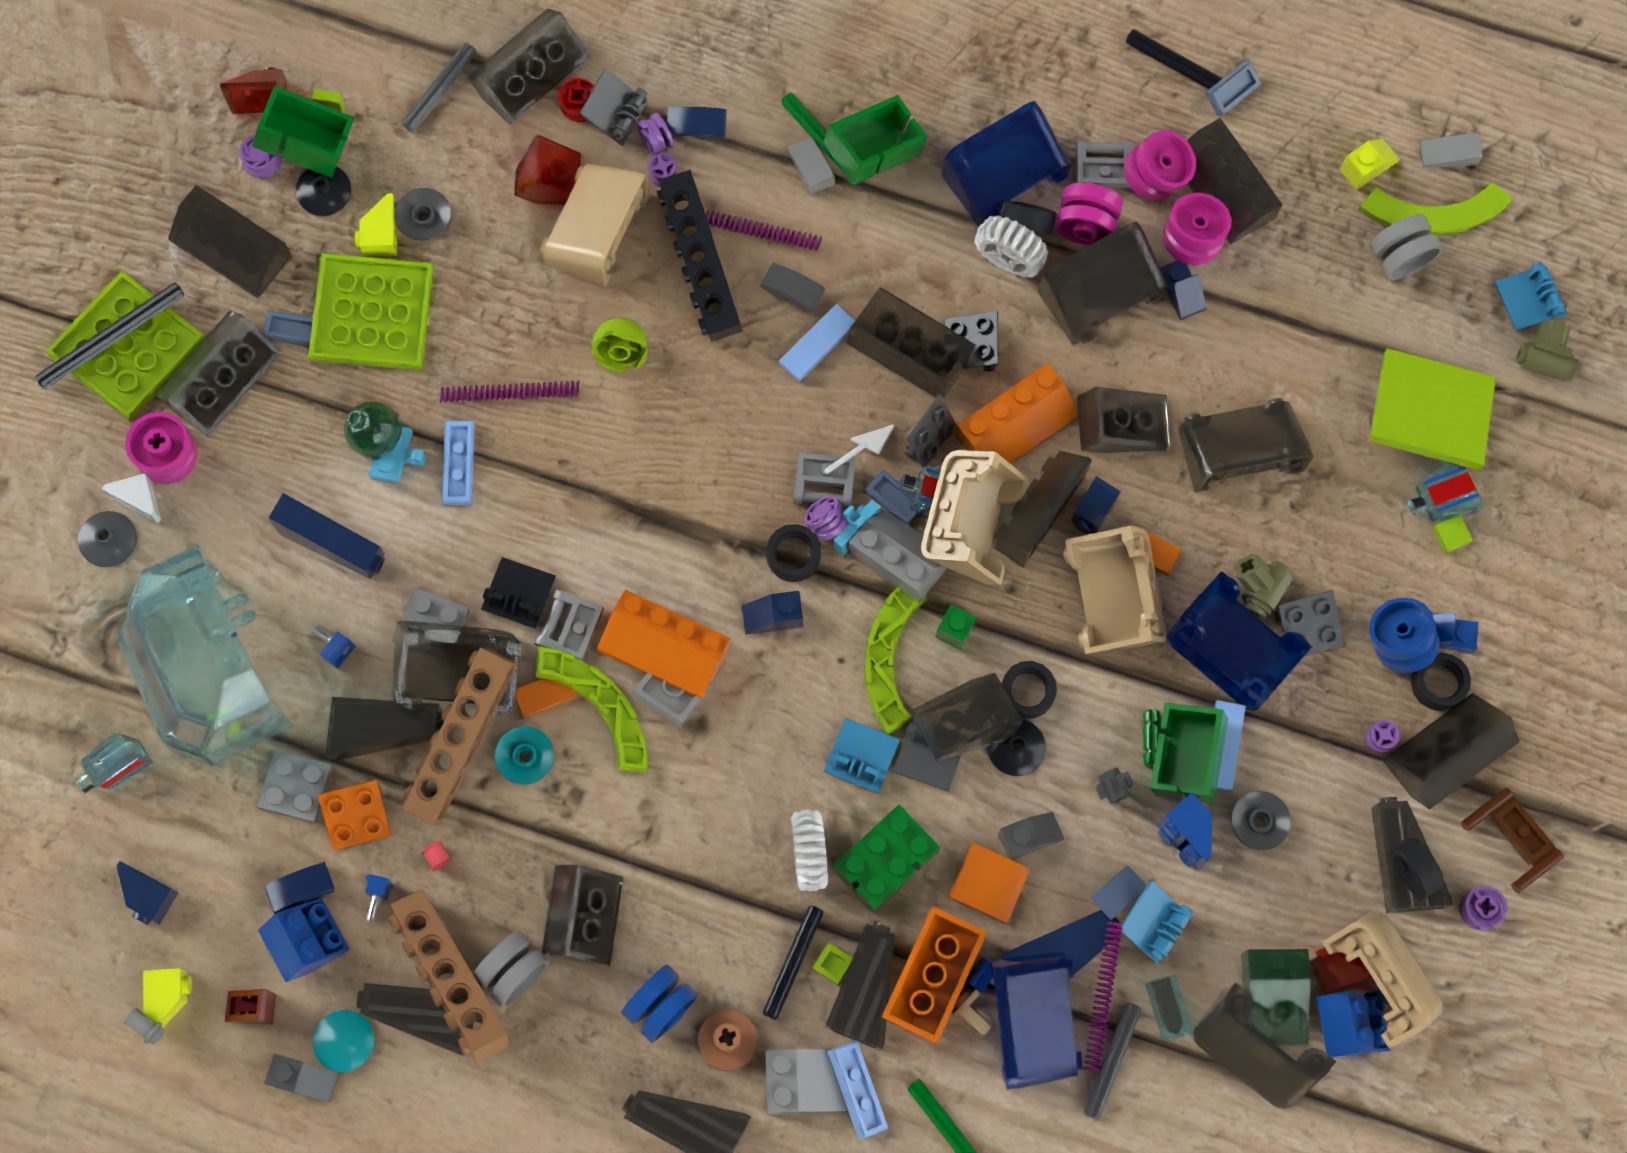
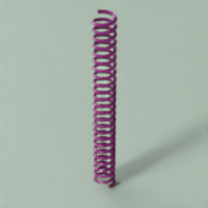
M709 209L706 212L707 221L709 220ZM714 211L708 222L712 227H715L717 224L718 229L722 226L723 230L727 228L728 231H731L733 228L734 232L738 230L739 233L744 232L745 235L749 232L750 236L754 234L755 237H758L760 234L761 239L765 236L766 240L771 238V241H774L776 238L777 242L781 240L783 244L787 240L788 245L792 242L793 246L797 244L798 247H801L803 244L804 249L808 246L809 250H811L814 246L815 251L818 250L823 239L820 236L817 243V235H814L811 244L812 234H809L806 242L805 232L800 242L801 231L798 232L795 240L796 231L793 230L789 240L790 229H787L784 238L785 228H782L779 236V226H777L773 236L774 225H771L768 234V223L762 234L763 222L760 223L757 232L758 222H755L752 230V219L746 230L747 219H744L741 228V217L735 228L736 216H734L730 226L731 215H728L725 224V213L719 224L720 212H718L714 222Z
M555 381L554 393L551 382L548 384V392L546 383L543 382V390H541V384L538 382L537 394L534 382L531 385V393L529 383H526V392L524 391L523 383H521L520 395L517 383L514 386V394L512 384H509V393H507V387L504 384L503 396L500 384L497 387V395L495 385H492V394H490V388L487 384L486 397L483 385L480 388V396L478 386H475V395H473V389L470 385L469 398L466 386L463 388V397L461 387L458 386V396H456L455 387L453 386L452 398L450 389L447 386L446 398L444 388L441 387L439 402L444 401L447 403L448 399L451 403L454 399L456 402H459V400L464 402L465 399L469 402L471 398L474 402L476 399L481 401L482 398L487 401L488 397L491 401L493 398L498 400L499 397L504 400L505 396L508 400L511 397L515 400L516 396L520 400L522 395L524 399L528 396L532 399L533 395L537 399L539 394L541 398H544L545 395L549 398L550 394L554 398L556 393L560 398L562 394L566 397L567 393L572 397L573 392L577 397L580 381H577L576 388L575 382L571 381V392L568 381L565 383V391L563 382H560V389H558V383Z
M1106 923L1118 929H1105L1117 935H1104L1116 941H1103L1115 947L1103 946V949L1114 953L1102 952L1101 954L1113 959L1101 958L1100 960L1113 965H1099L1112 971H1098L1111 977H1097L1110 983H1096L1109 989H1095L1108 995H1094L1107 1001H1093L1106 1007H1092L1094 1010L1105 1013H1091L1093 1016L1104 1019H1090L1092 1022L1103 1025H1090L1091 1028L1102 1031L1090 1030V1034L1101 1037L1089 1036L1088 1039L1100 1042V1044L1088 1042L1087 1045L1100 1050L1086 1049L1087 1052H1092L1099 1056L1085 1055L1086 1058H1091L1098 1062L1084 1061L1085 1064L1097 1067H1083L1084 1070L1097 1071L1101 1069L1098 1064L1102 1063L1099 1058L1103 1057L1100 1052L1104 1051L1101 1046L1105 1045L1102 1040L1106 1039L1103 1034L1107 1033L1104 1028L1108 1026L1105 1022L1109 1020L1106 1016L1110 1014L1107 1010L1111 1008L1108 1004L1112 1002L1109 998L1113 996L1110 992L1114 990L1111 986L1115 984L1112 980L1116 978L1113 974L1117 972L1114 968L1118 966L1115 962L1119 960L1116 956L1119 955L1117 950L1120 949L1118 944L1121 943L1119 938L1122 937L1120 933L1123 930L1121 927L1122 923Z

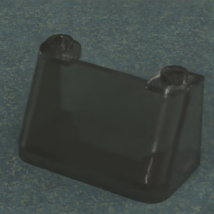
M1132 222L1051 266L1042 276L1038 293L1074 346L1080 342L1082 344L1090 342L1097 336L1096 331L1100 324L1142 301H1145L1146 304H1159L1167 298L1169 286L1144 231L1138 222Z
M1283 398L1269 400L1264 405L1201 417V414H1193L1184 418L1185 422L1178 429L1194 493L1209 490L1208 483L1211 484L1218 481L1219 484H1223L1229 478L1274 469L1284 472L1289 467L1290 474L1304 472L1313 459L1311 446L1290 402L1283 401Z
M405 620L397 621L392 700L394 703H397V706L403 708H415V704H420L422 699L454 702L457 696L455 688L462 677L466 678L470 669L468 661L475 650L479 651L480 647L489 648L519 663L522 643L511 632L499 629ZM519 664L494 713L495 716L502 715V712L512 713ZM483 672L478 678V684L482 689H486L489 686L490 679ZM471 699L467 701V703L476 704Z
M1235 982L1221 991L1197 1023L1193 1031L1194 1041L1199 1048L1271 1105L1281 1109L1291 1107L1330 1071L1336 1061L1318 1048L1305 1050L1297 1060L1284 1052L1246 1022L1254 1010V1000L1248 991Z

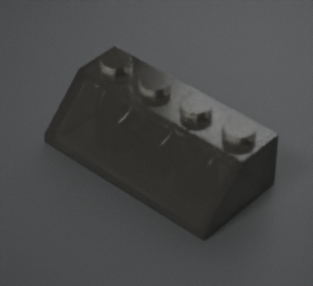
M547 8L469 74L467 78L481 98L508 124H511L590 57V54L560 11Z
M1221 118L1201 128L1187 140L1196 157V170L1193 178L1187 184L1194 193L1199 192L1212 195L1228 208L1232 221L1231 229L1226 239L1230 244L1277 218L1283 204Z
M197 185L194 186L178 206L168 237L171 243L257 299H259L292 257L285 242Z
M882 287L877 290L850 327L847 344L935 398L938 394H941L943 399L957 381L976 346L973 342Z
M229 311L155 396L175 414L208 437L282 352L244 315Z
M1059 451L1055 458L1050 456L1041 469L1044 472L1043 476L1039 481L1034 479L1027 488L1026 493L1029 496L1025 502L1018 501L1010 514L1013 519L1007 526L1003 523L994 538L998 541L995 550L1024 568L1085 479L1092 459L1064 451Z
M1472 693L1386 756L1383 761L1407 793L1430 810L1520 741L1511 716Z

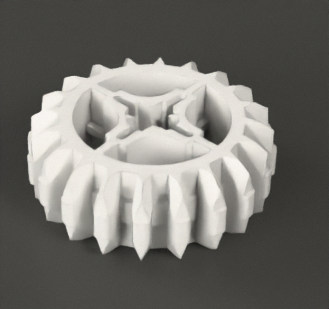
M989 216L979 226L974 240L977 250L981 252L982 257L989 260V263H993L998 268L1012 273L1014 276L1019 275L1022 278L1037 275L1044 267L1049 253L1046 249V244L1041 242V237L1036 236L1034 231L1027 229L1026 225L1019 224L1017 220L1011 221L1008 217L1003 219L1001 216Z
M810 809L794 812L791 822L797 885L801 891L824 889L828 884V873L821 813L818 810L810 811Z

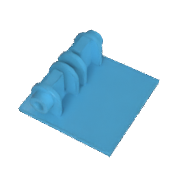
M1542 262L1532 265V270L1494 282L1516 331L1541 324L1543 320H1552L1568 315L1546 265L1543 266Z
M845 718L833 750L829 754L824 772L879 794L900 739Z
M1151 880L1122 923L1121 927L1123 930L1121 932L1158 964L1163 958H1167V953L1173 946V943H1177L1176 935H1182L1183 932L1180 929H1184L1188 921L1192 920L1191 914L1193 911L1185 905H1182V907L1178 905Z

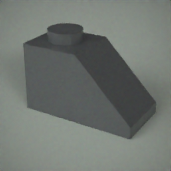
M1053 812L1020 820L1001 828L998 833L1006 855L1011 860L1064 840Z
M274 1054L264 1084L330 1103L339 1072Z

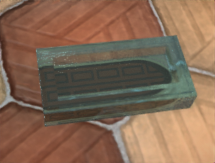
M1172 975L1145 983L1162 1041L1167 1042L1194 1034L1176 976Z

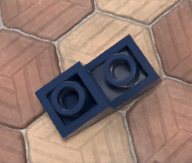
M668 107L667 127L672 137L697 136L700 139L725 137L727 110L711 107Z
M323 862L281 877L265 885L264 889L272 911L275 914L302 905L304 901L332 894L335 887L326 863Z

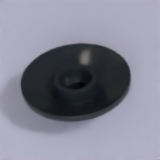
M336 167L332 178L307 169L299 177L296 184V197L299 204L304 210L317 216H329L339 212L346 206L351 197L352 188L350 180L346 173ZM326 183L324 188H317L319 184Z
M1011 718L1002 721L992 730L987 742V752L992 764L1002 773L1010 776H1024L1032 773L1040 766L1045 756L1046 743L1042 732L1036 725L1025 719ZM1015 740L1021 741L1023 748L1020 750L1014 749L1012 742Z

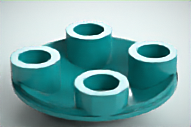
M339 1010L327 1015L320 1021L313 1036V1049L317 1059L326 1068L337 1072H347L360 1067L369 1058L375 1047L374 1033L370 1023L361 1014L350 1010Z

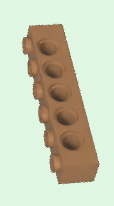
M480 647L479 651L475 650L468 661L469 672L466 678L462 677L455 688L457 696L453 704H449L442 715L444 723L440 731H436L430 739L429 747H431L427 758H422L416 768L418 777L414 785L410 784L403 795V800L405 801L403 810L432 825L442 822L519 663L489 648ZM483 672L490 679L489 686L486 689H482L478 684V678ZM470 699L477 706L473 716L468 715L465 710V705ZM456 726L460 727L464 733L460 743L456 742L452 737L453 729ZM443 753L447 754L451 761L448 769L442 768L439 763V758ZM429 780L434 781L438 788L434 796H431L426 789Z
M423 888L390 904L392 916L388 918L389 923L395 934H402L405 940L402 942L407 956L409 958L414 956L418 962V965L415 967L423 982L428 981L433 988L429 992L437 1007L442 1005L445 1009L446 1014L443 1016L451 1032L457 1030L461 1037L458 1039V1043L464 1055H471L475 1064L509 1047L506 1030ZM416 926H424V929L420 931L412 930ZM432 949L438 950V952L434 955L425 954L427 951ZM450 973L453 975L449 979L439 978L442 974ZM460 997L467 999L462 1004L453 1003L455 999ZM472 1022L481 1023V1026L476 1029L467 1027Z

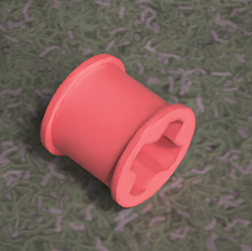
M442 841L429 845L421 852V855H424L429 863L432 872L439 870L452 860V857H449L444 849Z

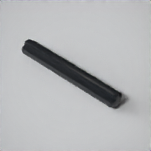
M1132 29L1127 36L1126 43L1207 89L1212 88L1223 79L1135 29Z
M810 905L806 911L764 1007L763 1015L770 1019L776 1020L779 1017L823 916V911L820 908Z

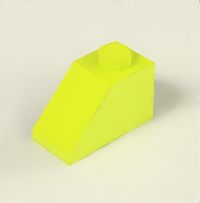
M1383 139L1371 140L1348 154L1339 170L1352 186L1358 190L1399 162L1400 158Z
M387 193L359 220V231H355L356 248L361 249L364 257L397 256V223L395 220L397 203L393 193Z
M181 968L143 971V1013L154 1022H161L163 1028L187 1003V994L192 992L191 976H187V971Z

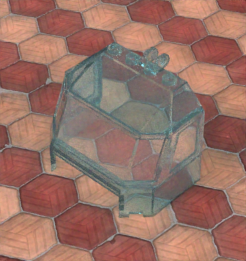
M198 544L142 570L126 608L127 616L118 634L117 643L162 744L174 754L213 766L292 728L293 725L277 703L267 694L251 665L236 631L237 628L256 618L254 610H246L235 615L232 619L229 616L228 612L248 602L247 594L235 595L223 603L215 585L225 581V578Z

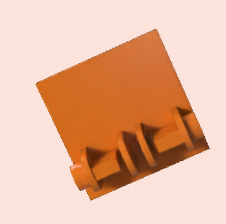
M377 780L318 794L333 851L392 836L381 798L382 790Z

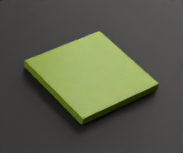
M321 253L308 360L313 362L423 371L434 263Z
M121 271L51 344L45 353L55 362L154 295L124 271ZM167 307L70 374L131 422L205 343L207 338L175 311Z
M1386 348L1382 359L1369 441L1481 471L1485 462L1496 377Z

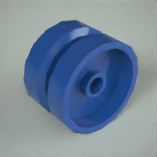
M1397 598L1389 600L1378 607L1372 615L1369 625L1371 639L1378 659L1386 668L1394 672L1412 673L1430 665L1438 655L1440 647L1438 632L1433 614L1424 603L1413 598Z
M668 964L646 981L621 1011V1014L632 1024L639 1023L648 1016L641 1027V1033L651 1043L657 1041L674 1027L699 995L687 983L680 985L671 992L678 982L679 975Z

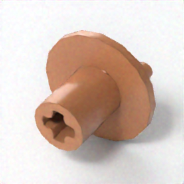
M727 1009L717 1011L706 1018L699 1029L697 1041L700 1054L706 1063L718 1070L733 1071L742 1068L751 1061L757 1050L758 1035L756 1027L749 1017L739 1011Z

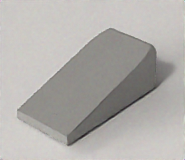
M1480 133L1461 134L1420 142L1423 167L1477 166L1483 156Z
M812 137L787 147L809 195L835 185V176Z

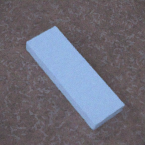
M836 304L779 360V365L795 380L800 382L857 325V322Z
M445 421L443 505H472L474 421Z
M1216 700L1214 708L1223 709L1228 717L1217 790L1231 792L1246 706Z
M856 1040L827 1051L858 1140L888 1129L858 1041Z

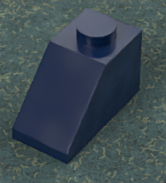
M1096 476L1073 514L1071 521L1075 523V527L1085 534L1097 533L1113 510L1121 491Z
M799 591L770 594L742 605L745 635L803 627V613Z
M119 861L117 871L126 907L135 911L132 917L146 925L151 920L160 925L178 892Z

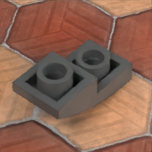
M775 263L771 264L760 284L761 288L780 301H784L787 298L809 314L815 310L826 289L810 278Z

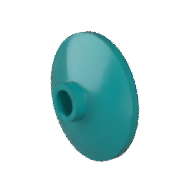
M520 726L509 730L501 737L495 749V763L499 772L508 781L519 785H529L540 781L549 773L554 762V748L550 739L541 730L530 726ZM529 753L531 759L528 762H522L520 760L522 754Z

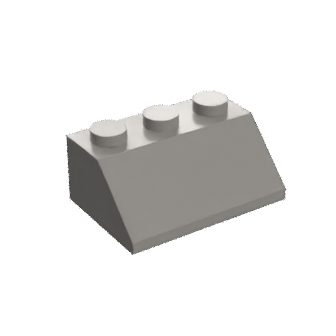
M886 510L867 520L849 541L850 552L854 558L894 586L900 588L901 591L918 603L922 601L947 569L930 561L922 554L921 544L923 536Z

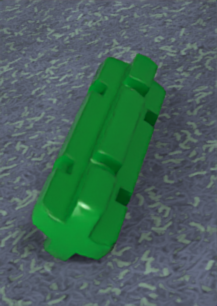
M1148 709L1143 713V723L1146 724L1143 727V750L1146 751L1143 755V764L1146 767H1154L1160 734V726H1158L1160 712L1155 709Z

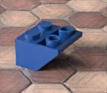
M1192 792L1156 825L1160 829L1158 833L1168 845L1173 844L1180 853L1178 855L1189 868L1193 866L1198 870L1211 858L1213 815Z
M322 898L275 913L258 929L285 982L308 975L350 950Z
M1379 990L1345 991L1316 997L1327 1058L1391 1051L1381 1036L1387 1030L1383 1017L1385 1006Z

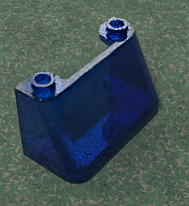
M1031 101L952 148L944 158L942 177L979 227L989 216H1001L1000 211L1006 201H1010L1044 179H1047L1048 182L1055 181L1056 183L1063 181L1069 175L1071 165L1042 109L1036 101Z
M1221 571L1180 616L1168 632L1167 641L1174 650L1238 704L1246 706L1245 709L1256 711L1313 646L1298 633L1286 632L1282 637L1278 636L1236 601L1240 595L1238 584L1233 578Z
M1063 952L990 959L994 985H996L994 986V992L996 994L1002 1052L1001 1059L1003 1062L1001 1067L1006 1090L1078 1076V1070H1083L1081 1051H1076L1068 981L1069 978H1073L1072 960H1066Z

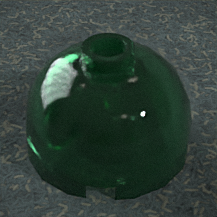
M378 401L363 402L357 405L349 413L344 424V437L349 447L368 460L382 458L379 455L385 451L390 453L398 443L402 432V423L398 421V416H400L398 412Z

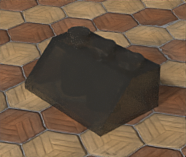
M579 864L555 865L542 953L545 956L565 961L610 966L623 876Z

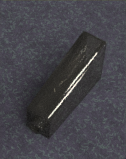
M332 697L325 755L330 761H339L430 741L436 731H440L444 723L442 720V708L439 703Z
M1397 797L1379 799L1380 803L1374 805L1371 808L1386 914L1439 910L1452 906L1453 900L1445 882L1442 888L1426 898H1419L1404 884L1392 863L1391 849L1409 838H1416L1429 851L1430 849L1407 800L1398 801Z
M874 922L873 925L866 923L825 1028L881 1051L885 1042L886 1020L881 1017L889 999L895 935L889 933L890 928L888 926Z
M364 983L363 990H359L356 1006L360 1009L361 1015L462 1057H470V1055L465 1056L459 1046L458 1039L461 1037L457 1030L451 1032L443 1016L446 1014V1011L442 1005L436 1006L429 992L431 989ZM460 997L455 999L453 1003L462 1004L467 999ZM474 1022L470 1023L467 1027L473 1029Z
M638 1090L636 1096L630 1094L622 1108V1111L626 1112L625 1120L684 1153H733L751 1120V1116L746 1113Z

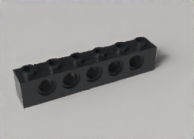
M691 170L660 179L661 189L657 190V195L661 206L667 205L669 215L665 216L669 231H675L677 241H674L673 245L677 257L683 256L686 266L681 267L686 284L691 282L694 292L689 293L694 309L700 308L702 318L698 319L702 335L708 334L711 342L743 332ZM679 201L689 202L685 209H675ZM689 226L697 228L696 232L691 236L683 234L685 228ZM694 253H705V257L701 261L695 262L691 260ZM710 277L714 279L709 287L699 286L703 278ZM711 304H721L722 308L719 312L714 314L708 312Z

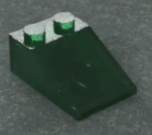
M1250 949L1241 954L1246 1044H1308L1310 1005L1308 949Z

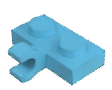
M383 423L369 477L372 480L399 485L404 463L424 467L426 455H423L424 451L414 448L408 449L413 433L411 428Z
M871 500L866 506L862 504L855 511L854 507L850 505L843 513L844 518L849 524L839 535L834 537V550L843 557L850 550L849 541L867 520L881 513V506Z

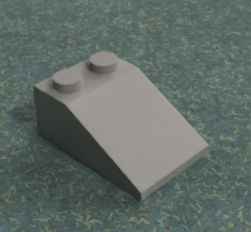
M832 1049L765 1050L768 1115L849 1112L827 1052Z

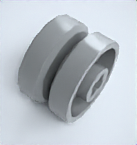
M1423 213L1408 216L1392 224L1371 241L1369 246L1376 258L1385 259L1381 267L1389 280H1397L1420 270L1443 252L1444 247L1436 235H1428L1432 227Z
M520 930L515 931L498 944L473 972V976L482 989L494 986L490 997L502 1009L518 999L541 976L550 963L539 949L528 952L531 942Z

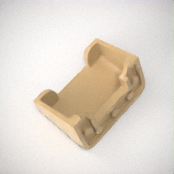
M587 163L584 167L580 166L575 175L576 184L550 237L544 238L540 252L543 253L545 265L606 288L611 277L606 271H608L611 263L614 264L615 252L634 212L639 211L640 204L645 206L650 196L649 180L647 175L638 171Z
M956 450L949 453L942 463L921 544L922 554L936 564L987 585L1001 586L1005 572L1004 563L998 557L989 556L1001 505L1018 502L1024 495L1028 478L996 452Z
M1130 525L1065 540L1066 548L1063 549L1064 559L1067 565L1070 564L1073 569L1077 570L1087 626L1082 628V633L1078 635L1080 647L1085 651V654H1097L1165 642V622L1150 541L1146 531L1143 528Z
M1369 912L1322 941L1329 955L1335 952H1342L1347 955L1345 958L1348 962L1359 956L1393 1010L1383 1015L1384 1019L1389 1021V1026L1381 1035L1389 1048L1423 1031L1441 1014L1443 1008L1440 997L1389 918L1382 912Z

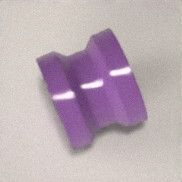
M658 153L650 159L649 173L653 184L661 187L660 179L677 174L676 161L671 155Z
M1381 720L1368 729L1365 741L1372 751L1385 753L1398 743L1400 731L1393 722Z

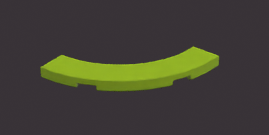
M1491 182L1480 193L1460 203L1447 206H1421L1396 199L1376 187L1359 206L1358 210L1372 220L1387 227L1408 216L1423 213L1432 227L1428 235L1441 236L1468 231L1472 227L1490 221L1500 214L1514 198Z
M898 587L886 599L873 621L866 645L864 663L868 698L875 716L888 735H891L912 719L900 698L895 683L894 654L899 636L905 624L928 599L925 596L918 603Z
M538 646L535 677L565 685L588 700L602 716L611 733L616 751L617 771L646 774L648 771V759L644 734H642L633 707L619 687L595 666L588 665L582 660L575 658L574 655Z

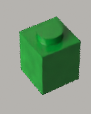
M951 604L937 629L935 637L961 651L975 625L977 617Z

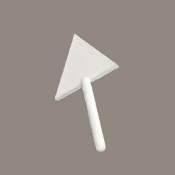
M895 424L850 438V441L859 444V446L828 466L824 472L826 474L830 473L864 448L880 454L895 428Z

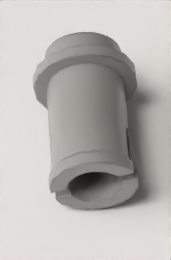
M137 1007L130 1012L124 1021L125 1025H128L145 1038L144 1042L146 1044L150 1042L155 1045L166 1031L162 1028L163 1024L161 1022H154Z

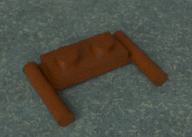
M1507 787L1460 822L1463 829L1469 832L1491 815V820L1528 865L1532 864L1533 867L1511 884L1513 890L1518 894L1564 859L1563 853L1556 849L1555 845L1517 799L1514 798L1513 793Z

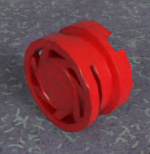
M572 78L560 87L558 96L561 112L570 121H587L586 118L579 114L594 88L593 84L587 79Z

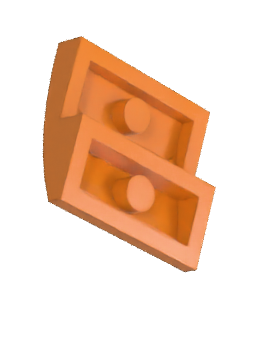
M971 843L948 898L971 910L979 911L1000 923L1007 924L1030 869L994 851Z

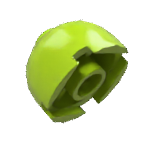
M622 317L611 318L604 321L595 330L591 345V355L594 354L596 362L600 366L611 371L626 372L625 367L635 366V369H637L646 362L648 339L645 331L637 322Z

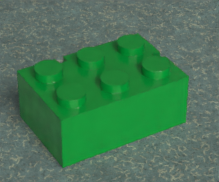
M274 86L257 127L252 147L274 156L278 152L282 153V159L332 178L355 117Z
M896 95L830 124L823 143L853 186L873 177L874 172L877 174L920 156L928 137L915 118L909 121L911 112L899 95Z
M1164 703L1160 727L1164 734H1159L1150 786L1156 797L1182 800L1183 794L1187 797L1193 792L1202 803L1215 804L1228 717L1223 709Z
M898 804L833 864V871L850 889L855 886L857 881L860 886L856 888L855 895L872 913H875L915 875L916 869L918 871L921 870L938 854L940 846Z

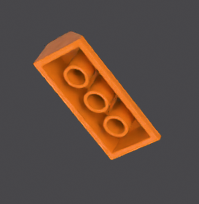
M1046 363L958 423L955 437L967 451L996 452L1012 464L1077 419L1079 414L1066 384L1051 365Z
M625 589L610 615L598 644L597 652L644 674L648 672L653 675V678L661 682L665 680L666 684L679 690L684 689L685 693L693 697L698 696L702 700L727 656L731 638Z
M932 906L881 1018L907 1034L936 1046L986 937L987 931Z

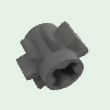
M1114 768L1098 776L1101 783L1097 784L1095 788L1101 800L1108 797L1110 804H1113L1131 795L1128 788H1131L1134 783L1128 771L1121 774L1119 768Z

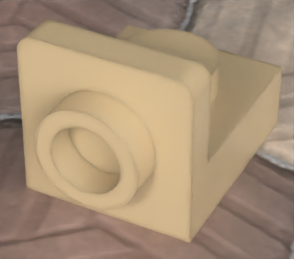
M977 989L972 994L966 991L955 1003L959 1009L954 1015L976 1036L982 1039L992 1028L988 1024L990 1019L980 1009L975 1008L973 1010L969 1007L981 993Z

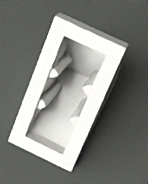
M145 473L103 486L102 490L110 499L157 524L160 522L161 517L153 484Z

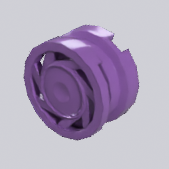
M657 112L649 116V120L645 121L643 119L636 123L639 135L652 156L661 153L663 149L669 150L674 147L670 131Z
M255 135L248 137L239 149V157L247 173L252 177L257 176L259 179L274 176L273 173L277 169L280 170L282 165L281 154L278 152L274 156L252 147Z
M825 496L810 506L804 516L806 525L822 541L836 537L848 525V521L843 516L846 509L842 507L840 501L834 496Z
M1480 886L1467 892L1461 899L1459 905L1460 915L1470 928L1488 930L1499 925L1505 919L1507 902L1503 894L1497 889L1490 886Z

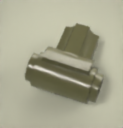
M1556 318L1543 320L1539 326L1537 338L1535 337L1528 344L1524 342L1521 344L1515 363L1519 364L1520 368L1564 382L1566 379L1571 381L1579 363V360L1575 359L1574 355H1572V348L1566 347L1571 328L1567 327L1563 320Z
M1251 553L1246 558L1239 559L1234 567L1237 572L1236 578L1246 588L1241 595L1245 604L1244 611L1259 621L1270 617L1293 580L1291 576L1293 571L1279 561L1266 564L1259 555Z

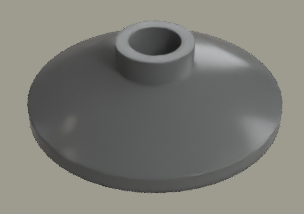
M418 188L406 193L399 200L395 209V220L401 232L407 237L421 241L430 240L446 230L451 220V209L447 199L440 192L430 188ZM422 216H429L428 220L420 221Z
M104 511L91 516L83 524L78 535V546L81 554L87 561L99 567H112L124 562L134 551L137 541L136 530L132 522L123 514L114 511ZM109 532V537L106 540H100L102 533Z
M1254 791L1244 795L1237 801L1232 810L1231 825L1236 837L1247 847L1255 850H1269L1285 840L1290 831L1291 817L1287 806L1279 797L1265 791ZM1257 817L1261 818L1264 822L1263 827L1255 826L1254 819Z

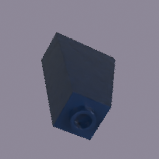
M282 493L268 517L279 535L369 579L372 578L374 572L378 573L384 564L385 558L383 556L385 554L380 546Z
M1099 910L1005 952L999 958V961L1039 1006L1103 950V946L1109 945L1104 943V940L1114 941V939L1107 938L1104 935L1117 934L1108 932L1105 929L1118 928L1109 926L1106 923L1120 922L1116 917L1110 920L1102 910Z

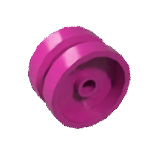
M1167 130L1152 133L1127 154L1124 162V174L1131 189L1145 200L1156 202L1167 199L1177 190L1184 187L1193 178L1196 170V157L1190 144L1182 136Z
M1093 183L1070 184L1064 189L1061 201L1062 209L1059 210L1055 229L1065 239L1074 243L1097 247L1109 245L1114 241L1118 227L1116 221L1119 220L1123 200L1116 192Z
M1190 193L1179 198L1172 207L1169 219L1163 229L1162 240L1165 249L1173 258L1185 264L1196 266L1211 262L1221 251L1224 240L1231 229L1232 218L1228 208L1219 199L1209 194Z
M154 412L146 414L136 420L127 432L125 446L128 457L142 474L145 473L154 483L170 484L178 482L189 475L196 465L198 457L196 441L182 421L170 413Z

